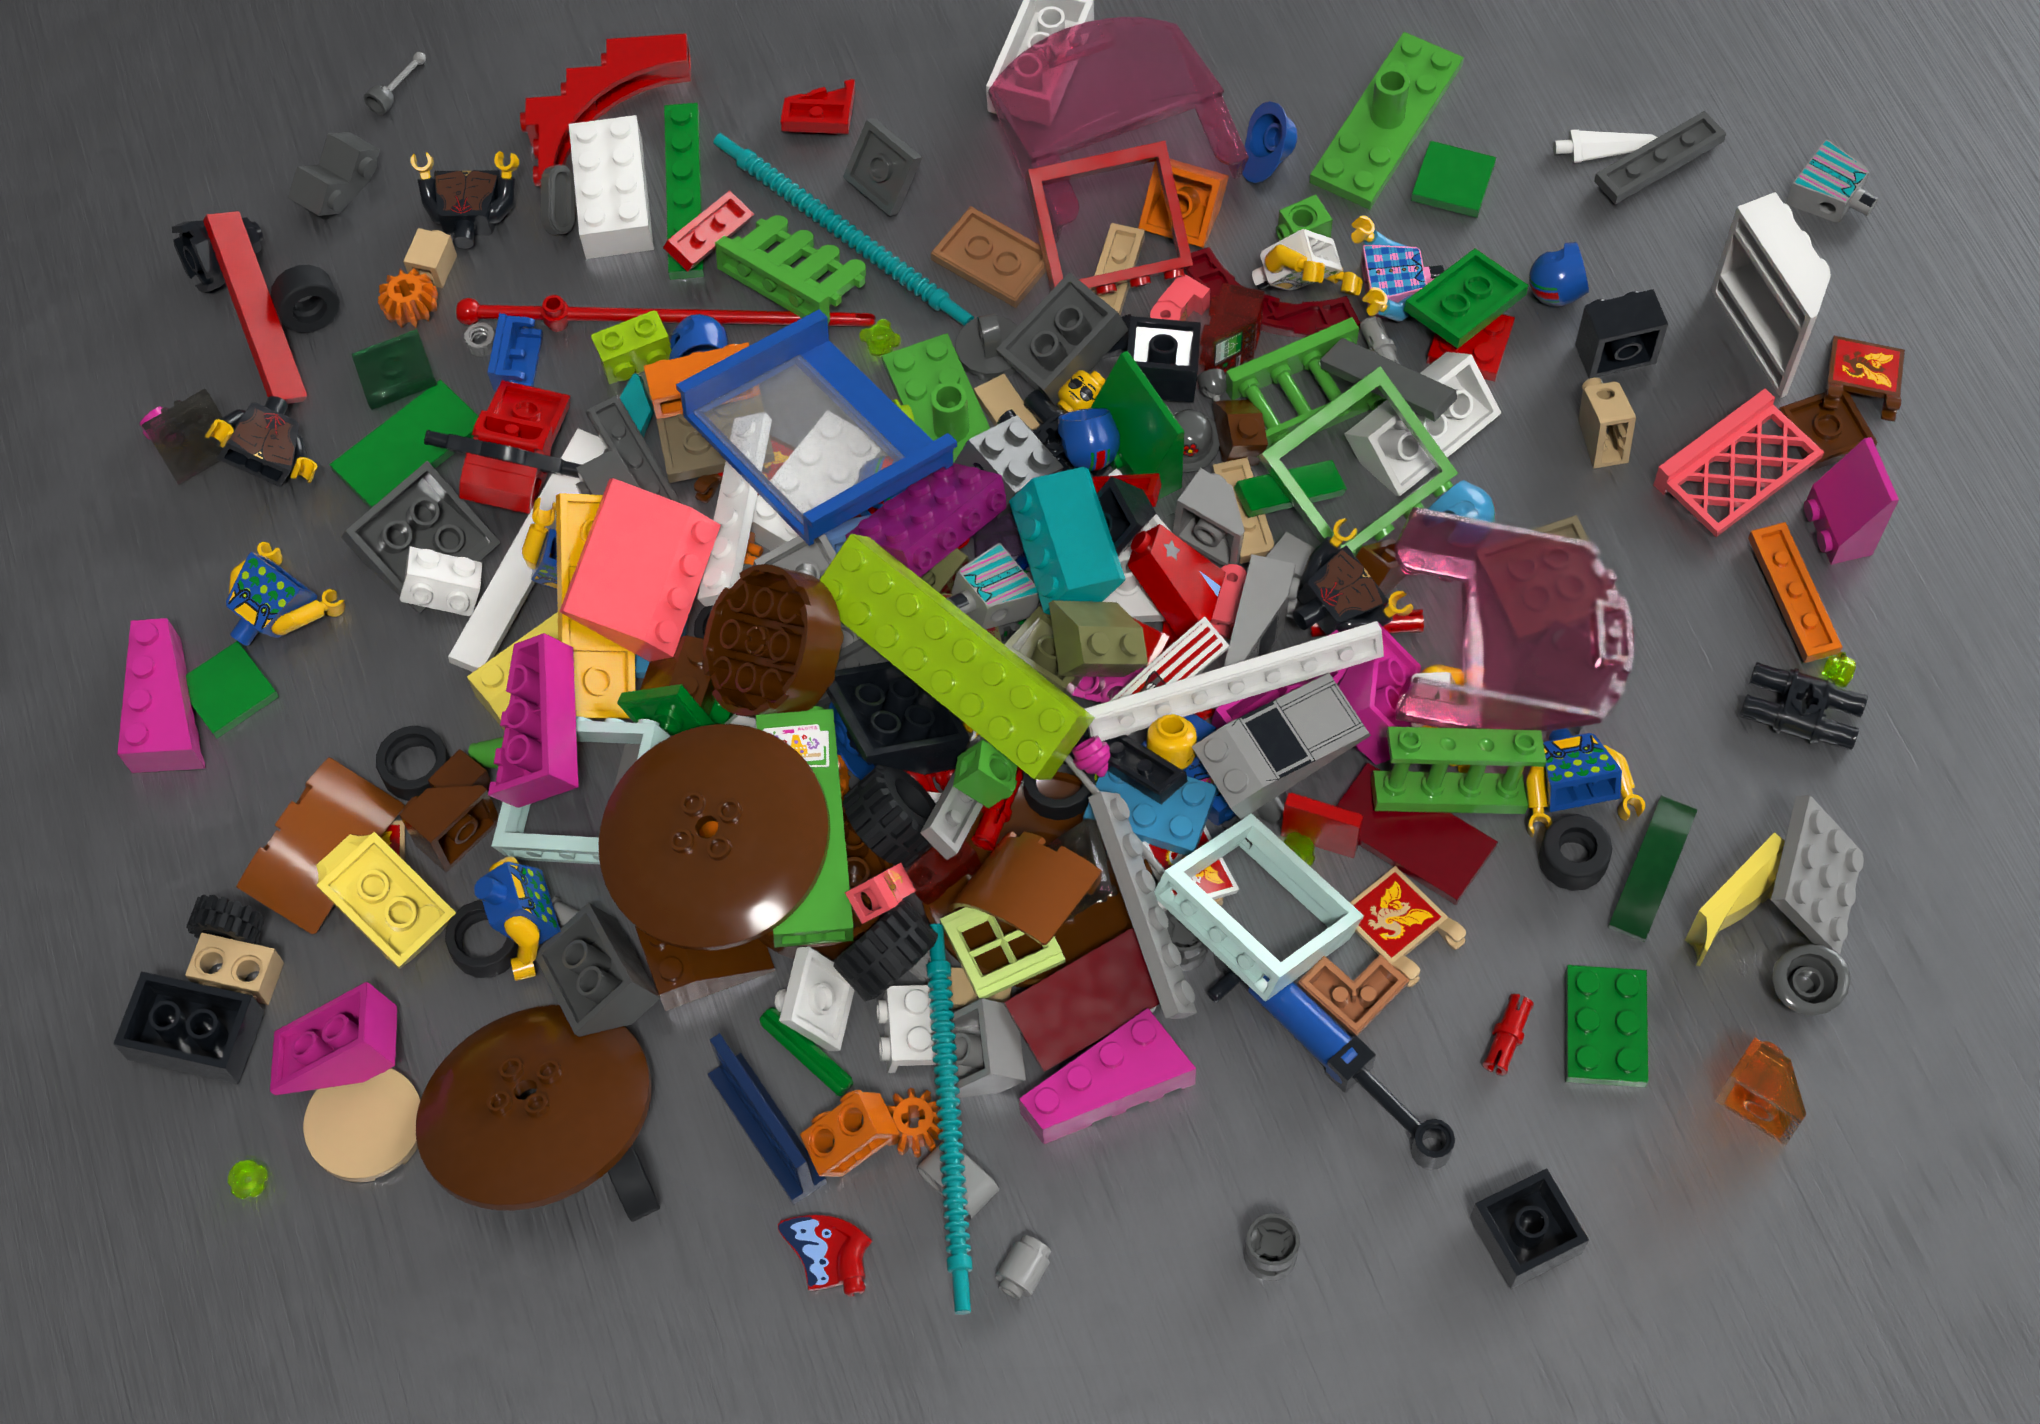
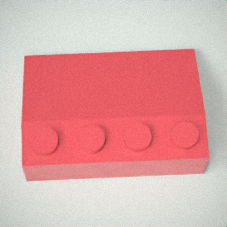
M609 479L559 612L649 662L674 657L721 525L689 506L620 480Z

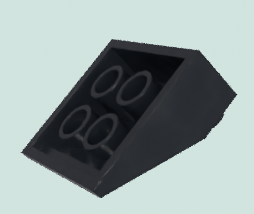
M890 661L835 670V679L826 692L865 762L924 775L956 769L957 757L965 752L970 737L955 714Z

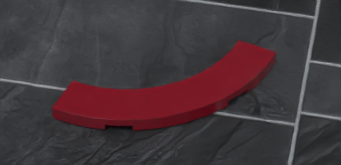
M1210 247L1192 252L1193 266L1188 270H1184L1186 275L1210 288L1211 306L1229 318L1252 328L1251 324H1254L1253 329L1281 336L1305 338L1353 317L1360 330V321L1347 296L1324 301H1302L1301 304L1280 302V298L1266 295L1255 289L1249 290L1235 281V277L1223 267Z

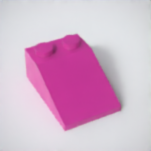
M1872 437L1864 438L1812 485L1807 500L1804 502L1806 518L1809 522L1813 521L1817 531L1819 549L1823 553L1826 552L1831 565L1873 555L1899 501Z
M1379 622L1378 624L1382 629L1384 657L1349 667L1338 686L1371 735L1355 746L1359 752L1364 753L1375 765L1390 760L1387 728L1412 727L1411 681L1412 675L1420 673L1421 665Z
M365 982L274 1031L270 1092L274 1095H282L362 1083L394 1067L396 1059L397 1005L371 984Z

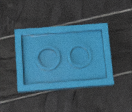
M1107 771L1104 777H1098L1095 785L1099 791L1118 793L1125 800L1130 811L1128 819L1132 830L1142 842L1145 841L1153 846L1185 856L1197 850L1218 789L1214 784L1187 776L1188 782L1161 805L1109 771ZM1089 802L1083 816V824L1099 829Z

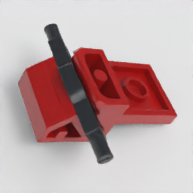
M504 380L501 381L487 411H481L473 428V439L430 430L426 431L424 439L425 445L466 454L459 484L460 499L530 514L534 506V502L548 473L579 478L576 467L582 465L550 456L553 442L570 408L571 395Z

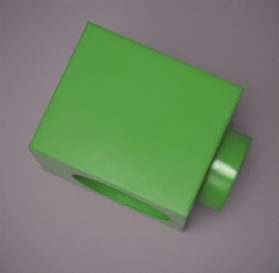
M1315 194L1279 210L1276 234L1279 241L1299 230L1306 229L1331 238L1333 219Z
M982 739L957 757L953 787L985 807L990 808L1002 799L1009 798L1014 792L1017 785V765L994 746Z

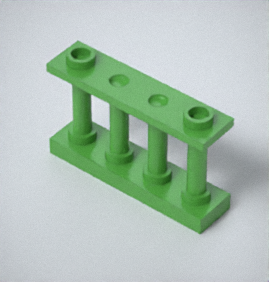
M1353 317L1226 371V393L1229 398L1236 400L1240 397H1248L1249 401L1262 412L1264 425L1267 428L1265 430L1268 441L1266 449L1327 405L1325 404L1312 410L1291 375L1305 369L1311 370L1330 402L1342 394L1329 372L1321 368L1320 359L1341 338L1357 344L1359 327ZM1273 383L1279 384L1299 416L1280 424L1259 389ZM1369 392L1314 434L1368 410H1375L1387 399Z
M1388 727L1387 738L1390 761L1394 765L1392 771H1373L1371 786L1374 810L1525 814L1528 808V799L1524 775L1522 774L1524 767H1545L1546 765L1541 730ZM1410 764H1432L1430 772L1408 771ZM1448 765H1470L1467 773L1446 772ZM1487 765L1508 766L1505 774L1484 773Z

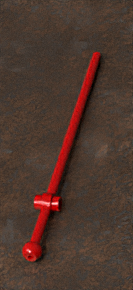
M558 295L546 297L542 306L480 305L475 299L464 298L457 303L456 307L457 320L464 325L475 324L480 319H498L499 313L507 314V316L543 320L545 325L555 332L566 329L569 321L625 322L653 310L657 311L662 323H680L689 315L696 314L710 316L721 324L790 325L801 319V317L791 311L568 307L567 303ZM830 312L828 326L871 327L876 323V317L872 313Z

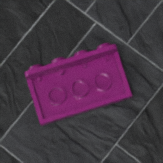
M953 463L947 469L942 467L908 486L905 491L886 501L871 516L861 520L858 526L845 535L846 540L850 534L870 537L917 576L921 577L1006 509V494L1002 476Z

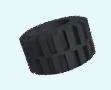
M877 765L845 794L843 806L853 829L860 839L883 860L893 865L902 863L903 867L907 868L932 847L920 832L936 804L920 783L905 771Z
M907 900L901 901L897 906L884 913L863 936L850 944L836 958L833 967L865 1002L873 1000L913 967L935 945L938 935Z

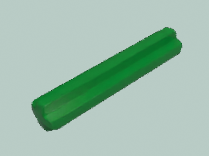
M770 1007L762 1014L759 1019L760 1024L769 1034L837 1096H843L853 1085L850 1075L811 1040L779 1021L781 1013L776 1008Z

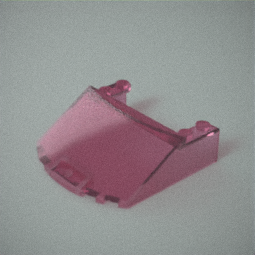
M1117 17L1071 26L1044 38L1022 52L1001 72L988 90L992 104L1025 182V174L1029 169L1062 163L1059 157L1061 155L1194 108L1215 157L1221 163L1228 165L1234 179L1241 177L1249 159L1223 99L1224 89L1177 24L1142 17ZM1069 180L1043 186L1055 243L1059 242L1063 226L1072 223L1079 212V203Z
M1413 507L1395 543V558L1401 570L1408 575L1415 576L1420 573L1436 576L1448 583L1455 580L1462 582L1464 685L1415 677L1406 694L1400 697L1396 705V720L1438 728L1541 730V732L1601 723L1612 711L1625 689L1626 680L1631 672L1633 663L1634 631L1626 597H1620L1615 586L1617 577L1613 569L1606 570L1598 557L1601 552L1595 544L1590 541Z

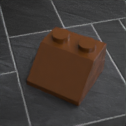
M688 635L682 636L674 657L650 661L640 690L682 684L709 716L715 702V698L712 695L715 688L711 676L705 675L704 639Z
M482 785L427 788L420 796L411 798L399 814L415 846L445 873L454 867L497 826L499 818L493 801L488 796L487 789Z

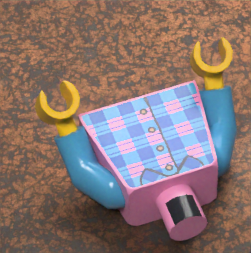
M1360 216L1352 223V227L1356 230L1351 233V239L1354 243H1361L1362 241L1365 243L1362 248L1360 264L1365 289V296L1362 298V301L1367 302L1368 307L1366 311L1369 317H1386L1401 322L1410 316V314L1404 311L1406 300L1443 273V265L1423 267L1420 249L1408 247L1388 239L1374 230V223L1370 218Z

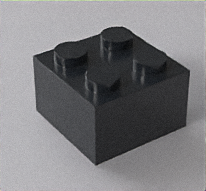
M1654 289L1643 292L1632 291L1624 296L1608 300L1597 299L1585 305L1575 346L1589 379L1657 363L1668 322Z
M1547 1168L1475 1203L1470 1216L1471 1221L1510 1289L1581 1255L1589 1242L1586 1233Z

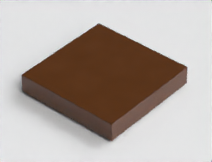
M1843 390L1842 397L1839 398L1837 410L1823 407L1825 392L1779 408L1791 422L1824 451L1823 457L1809 467V471L1839 462L1864 438L1872 437L1875 446L1878 443L1848 391ZM1796 446L1802 459L1809 455L1802 447Z

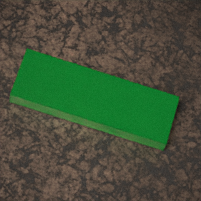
M1333 460L1288 469L1312 503L1343 496L1347 490ZM1271 474L1239 480L1234 487L1248 518L1294 507Z

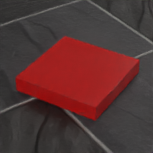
M1288 793L1284 805L1281 836L1354 859L1358 848L1363 816L1362 814L1295 793Z

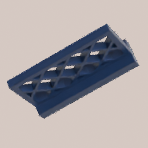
M720 1033L711 1038L710 1043L719 1067L708 1073L709 1080L792 1204L795 1205L827 1184L825 1176L818 1175L807 1149L742 1053L735 1056Z

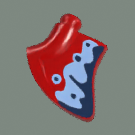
M825 1215L799 1216L785 1219L778 1224L780 1234L802 1261L809 1291L843 1285L844 1293L849 1297H853L854 1293H864L866 1286L863 1281L865 1279L863 1256L873 1241L859 1228L843 1219Z

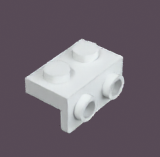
M410 546L400 601L471 616L480 592L482 562Z
M928 985L890 986L885 990L883 999L877 1000V1023L884 1024L885 1036L879 1039L880 1061H886L887 1073H896L898 1066L938 1065L933 1062V1057L937 1053L932 1051V1047L936 1042L932 1041L931 1036L936 1032L932 1031L930 1027L935 1021L930 1019V1014L934 1010L929 1008V1004L933 1000L929 998L928 994L933 989H930Z

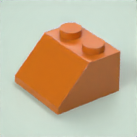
M1170 159L1188 243L1203 248L1221 209L1229 175ZM1155 162L1138 228L1173 239L1158 167Z

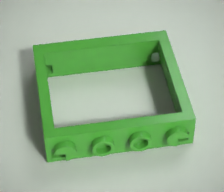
M1381 366L1257 456L1314 535L1322 543L1326 537H1332L1334 533L1280 458L1373 389L1379 388L1439 473L1358 532L1353 540L1340 544L1341 549L1347 545L1355 557L1362 548V544L1372 537L1379 541L1393 531L1395 528L1391 523L1403 515L1407 520L1424 508L1421 501L1431 493L1437 498L1453 486L1450 479L1458 474Z

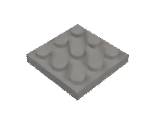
M1811 795L1796 796L1771 901L1814 945H1823L1838 952L1840 955L1843 941L1848 934L1847 922L1850 909L1856 899L1855 887L1858 874L1863 868V852Z

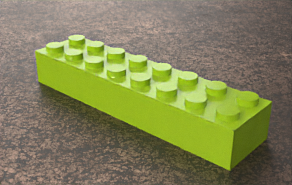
M850 534L819 579L831 592L839 611L840 621L1034 780H1051L1094 720V716L870 537Z

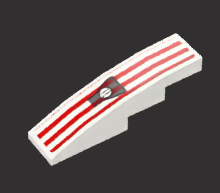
M1204 616L1110 701L1202 674V671L1229 649L1230 645ZM1135 732L1128 733V734H1125V735H1127L1128 737H1130V736H1131L1133 733H1135Z

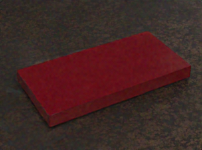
M1367 763L1336 805V807L1362 814L1363 822L1358 845L1391 866H1396L1407 876L1454 905H1457L1496 849L1498 841L1452 813L1375 811L1371 777L1373 771L1381 770Z
M1131 928L1003 1004L1041 1070L1045 1072L1120 1028L1148 1008L1150 1010L1159 1005L1160 1002L1134 928Z

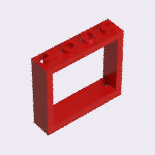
M1165 140L1029 169L1026 172L1025 179L1051 291L1063 279L1043 186L1151 162L1157 163L1178 258L1079 280L1089 289L1096 290L1097 295H1104L1117 291L1116 285L1130 282L1131 288L1151 284V277L1164 275L1165 280L1185 276L1184 270H1188L1193 266Z

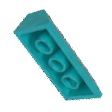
M1079 467L1032 478L1009 500L1044 613L1050 615L1049 602L1053 600L1102 602L1126 580L1088 468Z

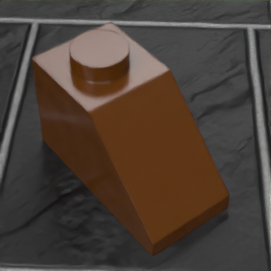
M1248 399L1214 401L1212 405L1222 461L1228 462L1248 457L1250 466H1258L1260 459L1257 456L1264 452L1268 446L1262 412Z
M1392 538L1362 546L1356 555L1358 561L1385 596L1420 561V559Z

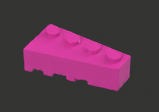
M168 618L132 620L130 623L117 754L131 773L206 769L199 744V730L195 723L194 708L190 702L186 674L188 673L182 641Z
M543 633L514 644L506 692L511 693L508 707L502 712L500 726L504 727L505 731L502 748H496L493 763L498 765L496 782H490L488 796L517 808L578 788L573 647Z

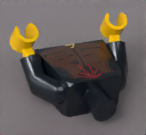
M498 151L495 154L494 163L496 167L502 170L501 175L499 170L435 171L434 177L430 175V170L434 166L432 156L426 152L427 165L425 167H418L416 155L412 154L411 164L420 173V179H417L422 205L432 221L441 224L443 232L453 236V244L463 249L471 248L474 245V236L491 235L494 232L496 223L501 222L512 209L515 178L512 177V172L519 166V159L514 153H511L510 164L506 167L503 165V152Z
M277 396L268 397L265 406L254 402L250 404L246 411L236 409L221 419L214 420L205 434L206 438L214 437L221 443L220 447L222 449L216 459L281 487L292 469L291 478L296 479L297 476H302L307 479V483H311L318 467L314 461L308 459L303 438L298 435L299 423L285 416L288 407L287 402Z
M1345 518L1335 523L1333 528L1334 535L1326 537L1309 556L1301 575L1303 587L1298 593V597L1303 606L1293 611V618L1302 630H1306L1318 623L1326 635L1331 634L1335 630L1342 632L1375 621L1385 626L1393 621L1392 616L1395 614L1406 616L1413 610L1412 604L1406 605L1403 609H1397V601L1406 596L1407 593L1396 591L1391 594L1388 600L1349 547L1346 545L1341 549L1340 544L1343 541H1351L1357 535V528L1348 537L1340 535L1339 528L1347 521Z

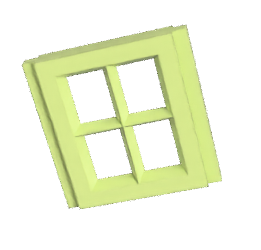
M965 907L940 918L944 932L979 999H986L1066 962L1055 937L1047 945H1042L1043 949L1017 960L1008 942L1024 935V933L1017 929L1004 935L996 918L985 912ZM988 921L997 939L970 951L962 932ZM1001 945L1010 964L982 975L974 957Z

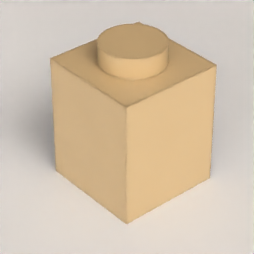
M418 228L403 261L407 273L415 268L420 275L426 273L431 278L433 286L443 288L457 257L451 235H447L440 230L429 231Z

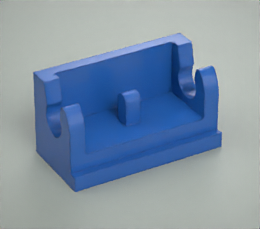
M499 313L487 372L494 392L497 391L502 380L531 387L534 386L543 340L542 330L531 328L535 325L534 319L507 316V314Z

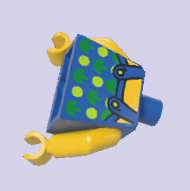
M537 498L534 502L532 514L535 524H530L522 547V556L527 566L533 569L532 581L557 589L556 530L551 528L547 530L546 526L554 522L556 503L553 502L552 509L549 511H543L539 508L541 498Z
M268 542L259 543L257 546L258 554L250 552L246 560L231 571L229 596L226 600V606L241 618L230 635L243 645L249 646L258 632L279 638L324 617V612L328 616L337 617L345 611L344 600L330 603L337 599V592L333 589L325 590L322 594V601H317L318 595L279 566L283 561L280 548L277 547L272 551Z
M1558 728L1551 732L1549 741L1543 743L1546 756L1545 767L1531 766L1526 778L1528 808H1532L1533 815L1527 825L1530 837L1533 838L1534 836L1533 824L1535 822H1542L1546 826V830L1552 824L1551 818L1544 813V807H1548L1549 812H1555L1621 799L1622 795L1623 801L1617 809L1618 815L1622 820L1627 821L1630 818V810L1627 804L1634 806L1638 817L1643 813L1645 801L1639 795L1633 794L1632 788H1635L1626 758L1621 753L1607 745H1603L1596 735L1592 733L1572 736L1567 728Z
M508 856L494 863L489 868V873L476 882L474 894L482 900L490 926L519 945L517 957L511 958L514 979L518 981L536 976L533 961L537 958L538 945L561 932L542 870L521 865L516 858Z

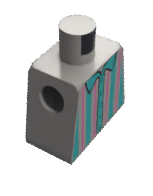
M1825 139L1792 183L1786 204L1832 222H1840L1850 208L1869 216L1879 198L1863 190L1870 173L1868 168L1831 141Z
M1001 543L996 544L960 568L952 588L953 596L946 598L962 612L968 614L972 620L985 630L1029 618L1036 610L1039 602L1035 584Z

